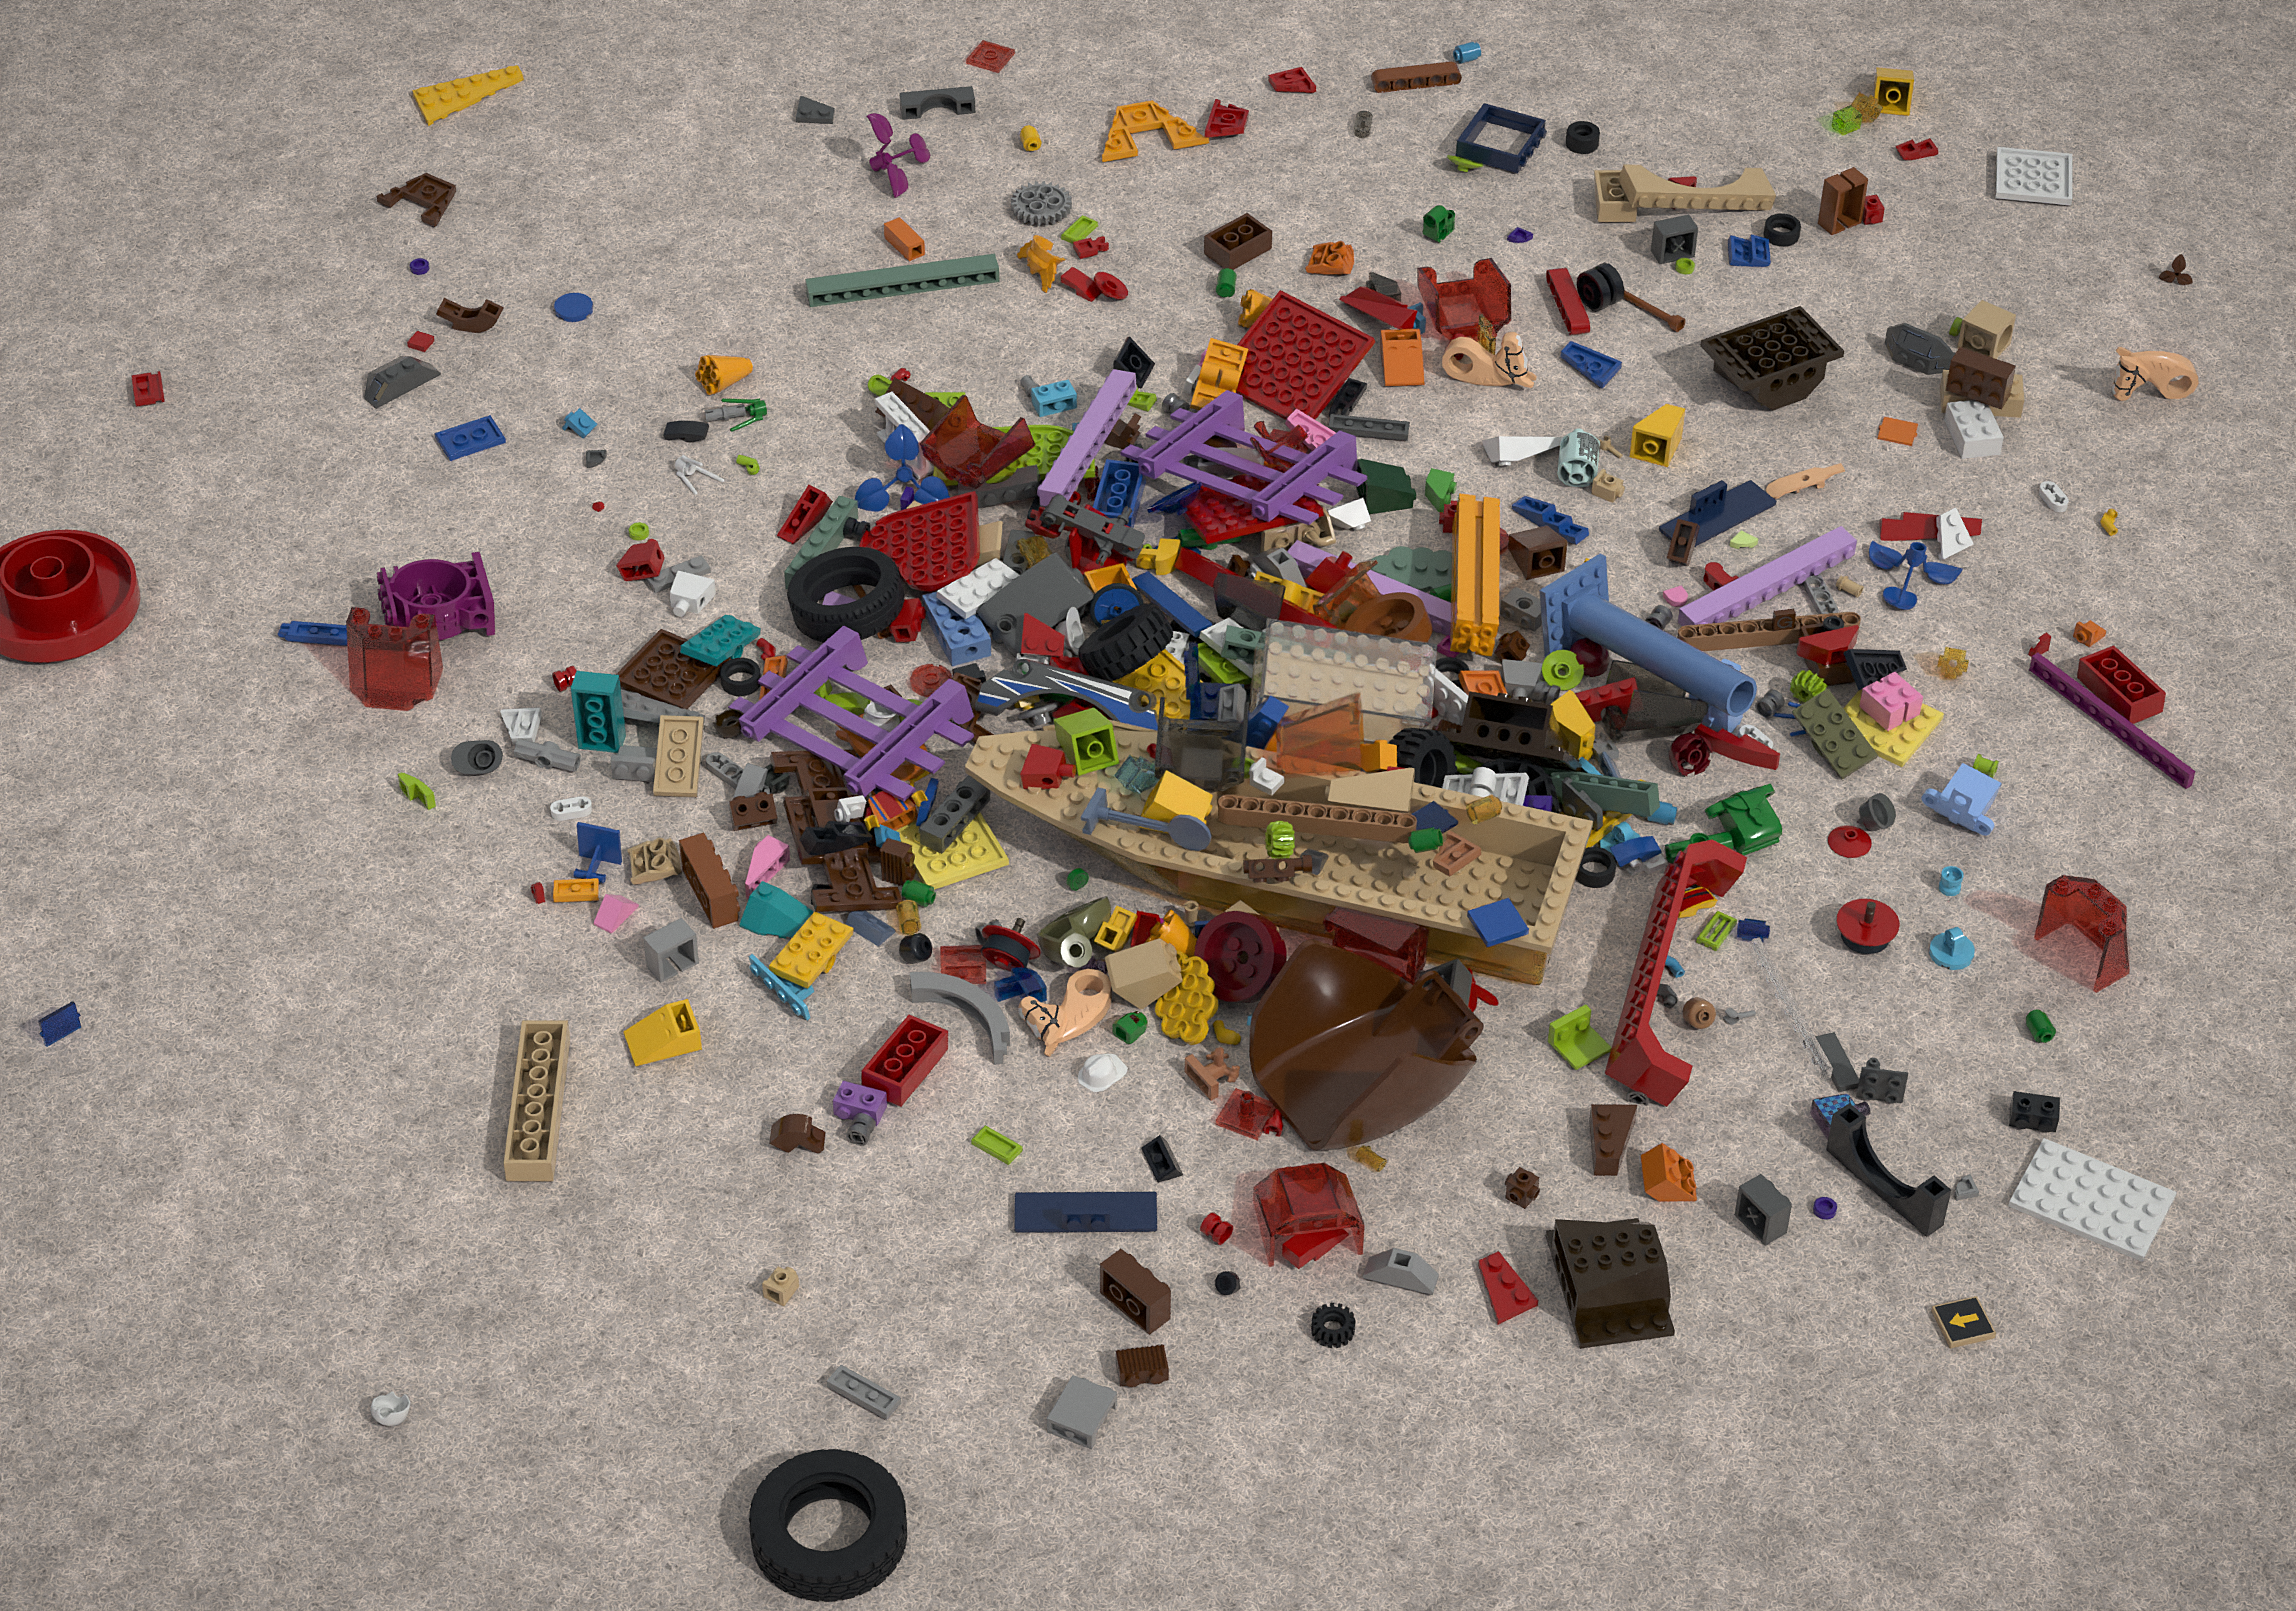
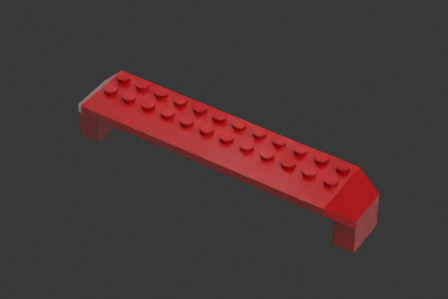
M1713 839L1689 844L1683 852L1679 851L1674 863H1670L1667 866L1664 876L1657 884L1604 1073L1625 1086L1644 1093L1648 1098L1666 1107L1688 1084L1693 1065L1665 1052L1652 1031L1649 1021L1685 889L1696 884L1720 897H1724L1743 874L1747 857Z

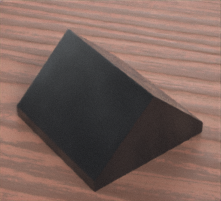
M1130 336L1126 338L1113 361V369L1135 373L1136 385L1140 389L1155 366L1151 358Z

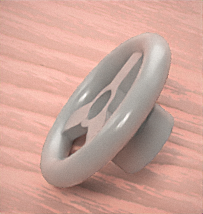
M1053 702L1024 711L1019 714V718L1026 719L1032 717L1035 726L1051 722L1048 711L1057 709L1059 703Z

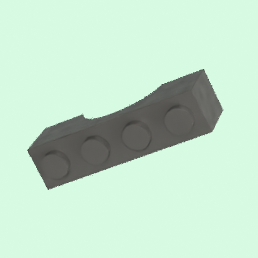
M972 86L899 93L902 120L921 118L926 111L933 108H947L954 111L957 115L976 113L975 96Z
M1037 465L1017 468L1009 479L996 484L985 483L978 476L958 480V495L975 491L978 496V508L1038 497L1037 490L1039 485H1042V479Z

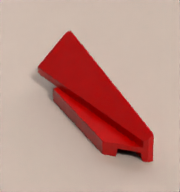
M1360 286L1348 295L1339 298L1340 301L1397 329H1413L1417 310L1408 309L1407 304L1370 288Z
M1901 512L1900 520L1881 518L1879 521L1880 540L1903 541L1937 538L1936 517L1939 515ZM1961 517L1970 536L1981 534L1982 519Z

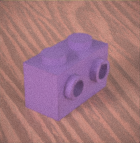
M842 1081L833 1099L834 1115L841 1119L853 1120L856 1114L864 1113L875 1120L876 1126H878L887 1108L886 1092L847 1081Z

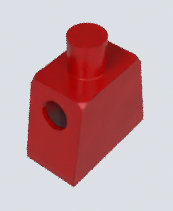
M648 539L646 543L632 545L616 566L624 581L657 577L665 557L658 542L655 539Z
M1342 551L1338 558L1335 556L1326 557L1305 582L1318 592L1331 596V602L1334 604L1341 603L1345 600L1355 577V571L1348 567L1353 557L1345 551Z
M1031 744L1020 773L1023 789H1028V787L1057 789L1060 787L1063 777H1075L1076 765L1066 764L1065 754L1062 750Z

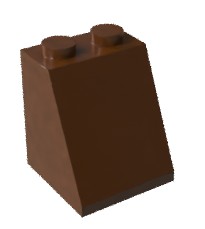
M1543 526L1509 534L1508 550L1526 580L1565 571L1568 542L1550 527Z

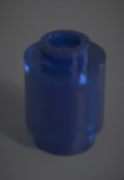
M1745 918L1738 921V938H1742L1744 941L1764 943V939H1769L1770 926L1766 925L1765 920Z

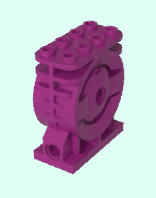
M472 552V561L452 563L440 559H424L408 563L399 569L398 566H393L392 577H387L385 567H381L380 572L376 573L377 582L380 585V589H377L378 599L381 601L385 626H389L387 627L388 638L393 639V643H397L398 632H401L405 635L406 641H411V638L423 641H438L454 637L466 628L470 630L485 628L487 636L495 635L494 599L480 552Z

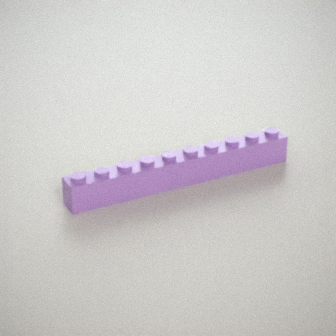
M1113 369L1110 375L1106 377L1105 383L1102 388H1099L1096 398L1091 401L1090 407L1087 412H1084L1081 422L1076 425L1073 435L1069 436L1068 443L1061 449L1060 456L1054 461L1050 472H1047L1042 485H1039L1037 495L1040 498V505L1047 506L1052 497L1057 494L1064 496L1069 501L1137 389L1135 373Z
M1840 526L1679 609L1678 623L1681 626L1721 623L1737 617L1741 613L1753 609L1758 604L1772 599L1781 592H1786L1789 588L1803 583L1813 574L1815 576L1819 575L1822 571L1836 566L1845 559H1850L1855 555L1857 540Z
M1299 540L1287 551L1296 560L1301 575L1306 578L1326 557L1335 556ZM1349 563L1348 567L1355 571V577L1347 595L1366 603L1373 598L1388 593L1406 592L1414 594L1423 601L1431 620L1433 631L1450 636V602L1355 563Z

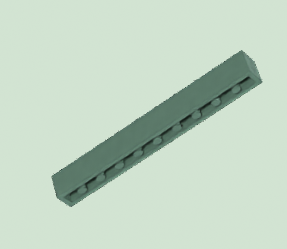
M995 254L805 279L806 294L810 307L1000 282L999 265Z

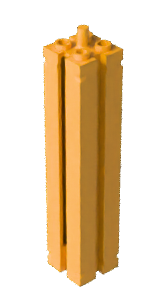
M1459 493L1457 513L1455 512L1452 526L1450 651L1467 653V650L1470 649L1476 655L1492 657L1495 637L1499 627L1500 499L1483 497V501H1477L1476 495Z

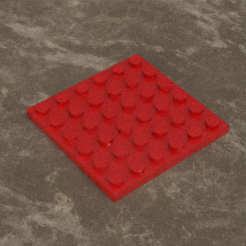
M1279 290L1237 344V346L1247 348L1248 352L1236 393L1285 420L1296 409L1316 420L1375 344V339Z
M1274 466L1271 468L1282 473L1288 471L1284 466ZM1236 475L1232 479H1228V481L1257 492H1261L1271 484L1251 475ZM1199 484L1195 488L1178 489L1174 493L1169 494L1172 504L1206 544L1298 522L1280 514L1270 522L1252 516V504ZM1303 495L1292 504L1317 513L1319 517L1324 516L1323 508L1315 499Z

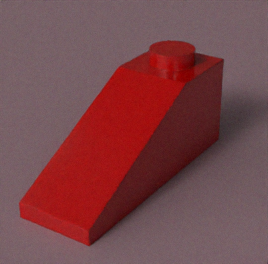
M808 484L777 536L795 544L822 520L833 501L825 492Z

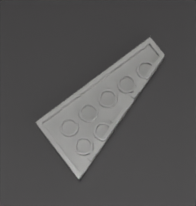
M621 689L624 717L660 723V715L704 717L705 723V715L697 711L682 709L641 696L639 693H632Z

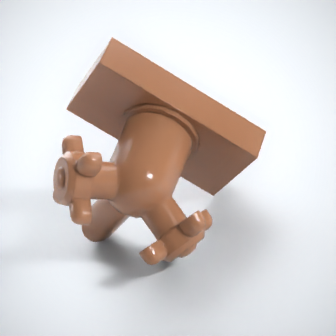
M1222 1047L1216 1048L1211 1054L1206 1055V1059H1212L1213 1062L1205 1066L1193 1054L1185 1057L1184 1072L1210 1101L1217 1098L1219 1094L1217 1079L1227 1076L1229 1077L1227 1082L1231 1083L1236 1082L1239 1076L1240 1066L1233 1065L1232 1068L1227 1067L1224 1059L1229 1058V1055L1224 1053Z

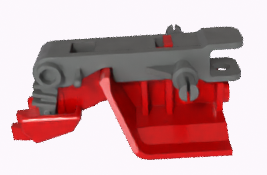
M1059 494L1052 497L1046 508L1039 507L1038 511L1032 509L1030 517L1035 520L1027 519L1025 522V527L1032 530L1034 534L1052 539L1059 537L1063 530L1070 531L1069 542L1072 569H1078L1083 576L1084 572L1124 563L1126 567L1129 561L1133 562L1134 559L1138 558L1145 539L1144 533L1126 526L1129 522L1128 518L1132 513L1130 507L1129 509L1124 507L1121 515L1111 519L1091 505L1086 504L1083 508L1077 505V500H1074L1072 503Z

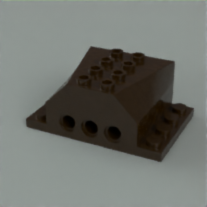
M1801 306L1703 339L1700 347L1714 360V372L1772 411L1806 399L1825 378L1827 363L1844 357V350Z
M1470 691L1461 733L1460 730L1447 728V731L1440 730L1450 740L1449 743L1453 745L1454 749L1463 755L1491 760L1517 757L1519 760L1527 759L1532 761L1534 766L1537 764L1542 767L1585 773L1581 767L1582 764L1579 763L1580 760L1574 759V756L1569 755V741L1555 718L1553 705L1532 702L1527 697L1519 696L1518 699L1510 698L1511 695L1505 693H1498L1495 696Z
M1639 1218L1612 1222L1555 1219L1554 1229L1546 1230L1545 1236L1580 1349L1674 1336L1675 1329L1669 1314L1671 1293L1667 1261L1654 1224L1647 1221L1640 1222Z

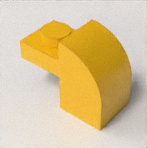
M1160 538L1158 549L1142 548L1138 558H1136L1137 568L1155 569L1156 575H1166L1176 569L1174 564L1181 549L1180 540Z
M1116 905L1109 922H1103L1094 942L1114 953L1121 951L1129 940L1128 935L1138 917L1137 914Z

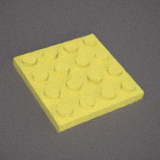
M1862 689L1843 708L1878 756L1900 767L1905 765L1944 717L1943 712L1922 703L1920 715L1907 722L1903 720L1901 725L1887 731L1859 707Z
M980 812L942 854L920 844V826H916L917 820L896 830L900 834L901 842L912 845V851L915 854L913 868L916 869L922 883L933 886L934 890L1009 865V858Z

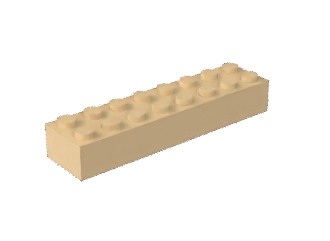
M522 1020L504 1156L506 1181H554L570 1046L568 1020Z

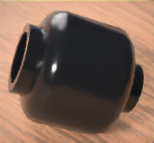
M917 933L905 936L901 940L899 953L905 962L915 964L927 961L931 957L933 947L930 939L925 934Z

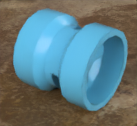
M1947 866L1942 870L1939 882V890L1942 894L1956 896L1960 893L1964 875L1960 868Z

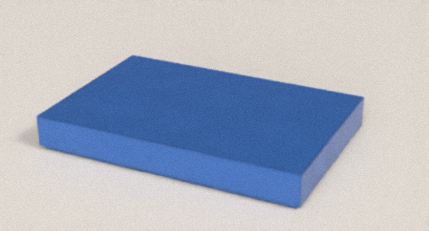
M491 415L434 433L437 442L450 461L506 443V438Z

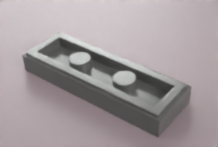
M1835 1032L1813 1037L1812 1042L1838 1092L1858 1088L1859 1078Z

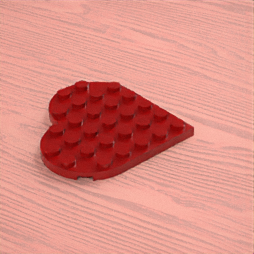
M975 491L888 514L876 521V526L870 532L866 531L859 547L872 548L889 556L897 565L904 582L911 588L928 592L940 590L957 579L969 575L978 563L980 556L978 496Z

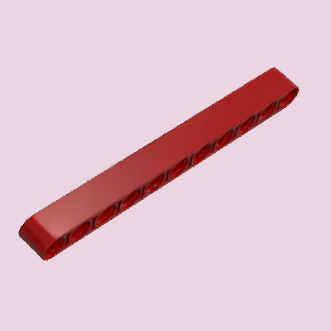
M1181 547L1174 564L1175 568L1321 645L1330 646L1337 626L1214 561L1190 549Z

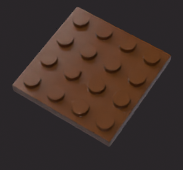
M660 629L616 675H619L620 687L687 710L720 676V669L723 664L731 660V658L729 657L718 666H713L680 653L681 645L688 640Z

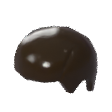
M729 709L720 715H716V721L713 722L716 731L723 737H737L742 733L739 718L744 713L737 709Z

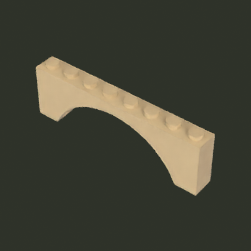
M1623 164L1618 179L1631 207L1771 210L1776 198V194L1762 168H1745L1742 176L1735 182L1715 188H1697L1673 183L1653 174L1642 165Z

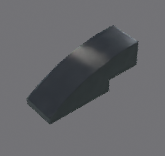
M828 821L824 828L806 827L799 841L809 855H822L859 846L871 841L872 835L863 822Z

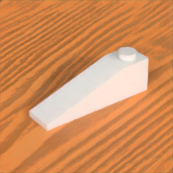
M1499 436L1482 440V444L1491 462H1499V466H1511V462L1519 461L1560 446L1563 437Z

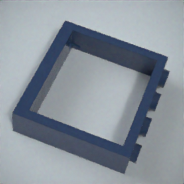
M1483 103L1458 138L1455 156L1519 173L1521 168L1526 166L1528 158L1532 157L1535 148L1539 147L1541 139L1546 137V120ZM1487 122L1531 134L1518 155L1473 143Z

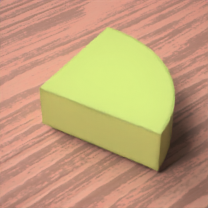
M1741 530L1730 541L1729 546L1736 549L1748 546L1752 548L1758 544V538Z

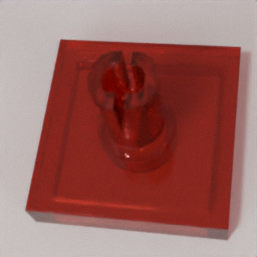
M1235 1088L1218 1115L1216 1125L1258 1141L1263 1133L1266 1120L1273 1116L1276 1107L1269 1100L1256 1096L1250 1091Z

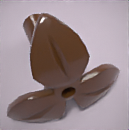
M2179 254L2173 260V272L2166 270L2159 275L2161 280L2172 283L2175 277L2180 285H2190L2193 283L2192 277L2189 274L2181 273L2186 268V261L2182 254Z

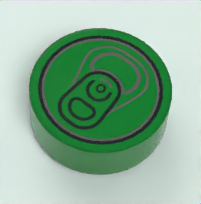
M1076 868L1069 873L1066 883L1072 890L1077 891L1087 884L1089 875L1082 868Z

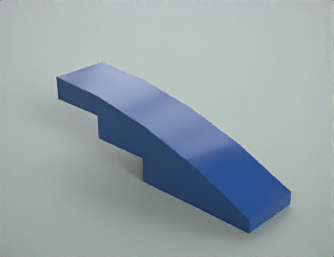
M1524 496L1512 504V509L1539 527H1550L1564 537L1567 542L1577 545L1589 536L1588 528L1573 524L1572 516L1556 512L1554 504Z

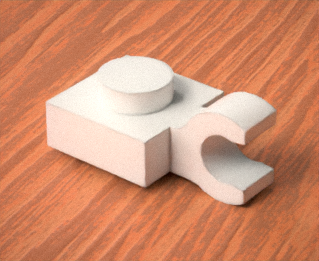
M1661 854L1643 863L1638 858L1629 863L1632 867L1627 868V871L1631 876L1642 871L1649 875L1665 868L1667 861Z

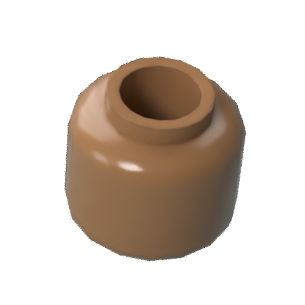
M1700 997L1688 1000L1682 1011L1685 1021L1697 1029L1708 1028L1716 1017L1714 1006Z

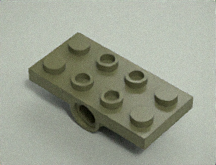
M1829 689L1824 690L1792 711L1796 720L1811 738L1814 749L1821 757H1825L1841 780L1877 758L1878 754Z

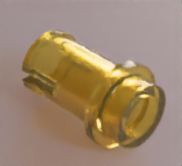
M1362 1145L1356 1153L1359 1162H1365L1377 1172H1380L1387 1163V1160L1373 1152L1370 1146Z

